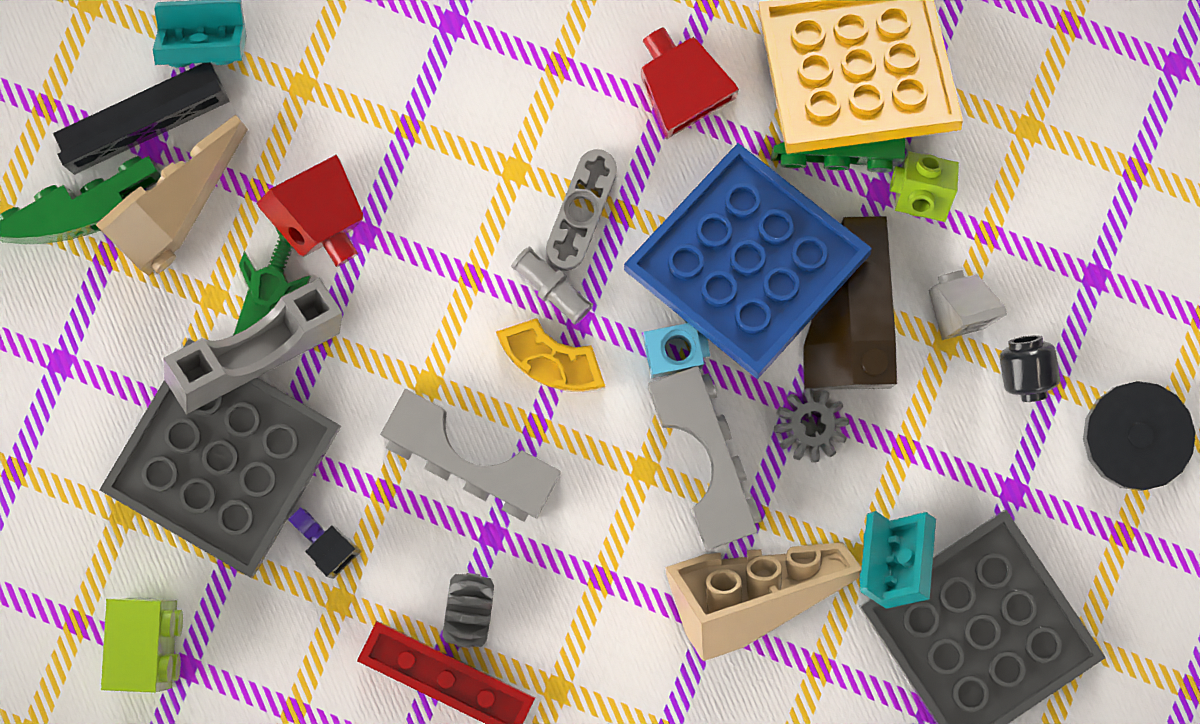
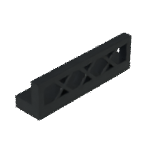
M211 62L202 63L54 132L53 135L61 150L57 155L62 165L75 175L230 102L213 64Z

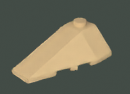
M234 115L193 147L190 152L192 159L186 163L179 161L175 164L173 162L161 170L162 176L159 178L156 186L148 191H145L140 186L101 219L96 226L142 272L148 276L153 271L156 273L162 272L176 259L174 252L183 244L246 134L247 127L237 115Z

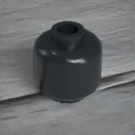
M1040 335L1023 336L1008 341L1009 347L1000 353L1005 390L1014 395H1021L1023 402H1035L1046 399L1048 397L1047 391L1052 390L1060 383L1054 345L1044 342L1043 337Z

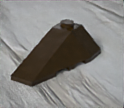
M887 216L843 217L841 224L869 245L872 250L870 256L811 320L803 344L804 389H890L897 385V365Z

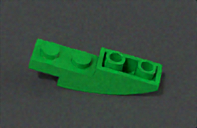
M137 156L121 164L118 167L119 173L104 181L103 178H98L84 185L80 189L81 195L77 197L65 185L46 187L34 196L35 201L22 209L13 207L0 214V241L2 243L45 244L71 240L101 231L96 224L141 186L145 190L156 184L162 176L161 170L157 163L149 156L143 159L141 156Z

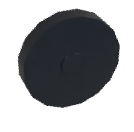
M1136 381L1113 387L1095 401L1085 418L1083 442L1088 460L1102 478L1119 488L1144 491L1167 485L1184 471L1193 455L1196 432L1189 410L1176 394L1159 384Z

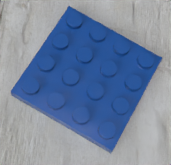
M737 143L625 262L624 271L758 379L870 256L872 248L746 148Z

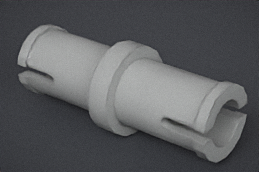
M530 246L524 249L513 261L511 268L519 272L538 290L537 296L543 301L549 300L574 325L579 323L593 307V303L585 299L566 281L567 275L561 270L556 272Z

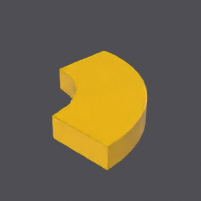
M537 318L496 331L500 344L511 361L533 380L554 389L570 392H586L605 388L592 345L572 347L558 343L545 333Z

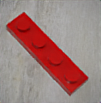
M379 621L375 622L357 659V662L485 724H523L536 698Z

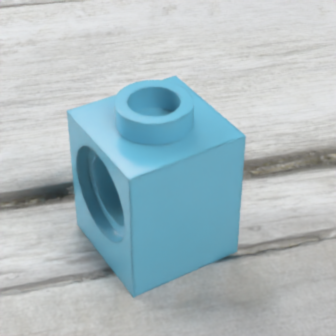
M689 323L645 331L643 333L651 379L673 375L696 366L702 369L704 366L703 358L710 357L708 339ZM672 339L684 340L690 349L689 356L681 361L671 359L665 351L667 342Z

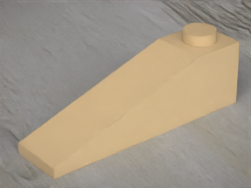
M840 542L794 546L789 548L787 554L762 556L761 549L747 550V557L721 559V553L704 554L667 566L666 575L684 631L702 661H706L746 647L859 579L862 567L845 544Z

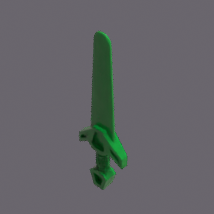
M277 228L276 231L279 234L278 238L280 241L277 240L278 245H275L277 249L274 248L275 253H272L274 257L271 256L272 261H269L271 264H268L267 267L256 271L245 251L243 253L239 267L249 288L233 336L248 329L265 317L276 306L281 297L308 284L311 276L309 275L288 283L283 268H286L284 265L288 263L286 260H289L288 256L291 255L289 252H292L291 248L293 247Z

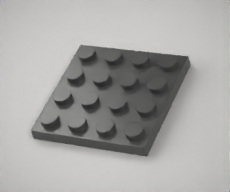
M188 339L184 347L194 343L195 341ZM255 378L186 414L164 380L99 490L246 576L253 578L339 432L341 425L259 378Z
M1007 510L1001 511L933 557L930 599L887 609L869 599L859 606L936 724H1008L1106 658Z

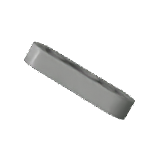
M590 150L581 157L546 245L548 260L557 269L564 271L575 269L582 263L616 178V162L612 155L604 150ZM597 160L604 161V170L609 172L607 177L600 175L594 187V191H603L600 198L589 190L576 189L578 183L587 188L590 180V171L585 169L587 164L595 165ZM584 198L593 204L594 214L589 220L579 222L570 216L569 207L576 199ZM563 222L574 230L587 231L584 238L576 233L573 240V249L578 251L576 257L569 255L566 261L560 260L559 251L554 249L556 243L564 244L568 236V229H560Z

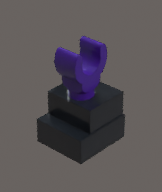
M301 507L288 519L312 543L305 552L328 578L334 579L362 552L337 527L331 525L324 531L311 514Z

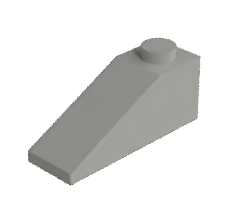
M963 270L944 274L938 277L939 284L934 285L928 290L942 340L984 330L1007 315L1004 304L978 274L965 277Z

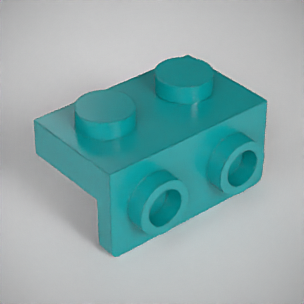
M186 0L156 3L154 11L158 30L152 50L155 65H169L181 68L192 63L212 62L215 65H228L234 61H242L247 35L241 0Z
M877 511L868 513L863 538L864 549L860 573L861 593L886 609L930 599L936 518L927 512L889 520Z

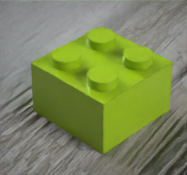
M106 599L101 690L156 693L171 689L172 681H178L181 659L180 654H174L175 636H181L183 611L177 610V600Z

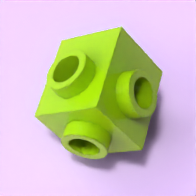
M908 151L903 167L895 166L890 182L889 191L896 193L895 211L946 222L958 191L959 162L938 158L931 154Z

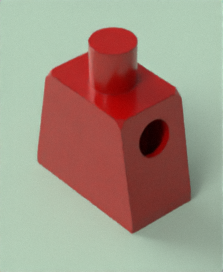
M662 27L643 39V43L654 60L641 68V78L666 139L737 98L739 91L737 85L694 37L676 46L666 29Z
M337 154L269 189L256 203L290 245L303 257L324 247L335 266L339 267L359 254L347 233L352 231L363 220V212Z

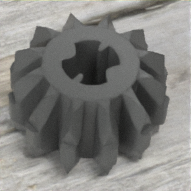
M804 389V404L795 394H790L787 400L794 412L784 407L777 409L776 414L788 420V423L775 425L774 432H789L790 437L784 439L780 443V447L784 450L795 442L798 446L793 458L796 460H800L806 448H809L811 462H819V446L827 456L832 457L836 454V451L829 439L841 444L846 442L847 437L843 433L835 431V427L849 425V419L845 417L834 418L833 414L843 408V404L841 401H838L830 408L825 406L830 395L826 390L819 395L817 402H814L812 389ZM811 414L817 416V425L822 428L820 435L818 431L814 432L811 436L806 435V426L800 423L801 418L804 416L805 420L811 417Z
M467 573L455 574L450 579L442 635L445 642L465 648L482 647L486 643L494 595V584L491 578L482 577L480 574Z

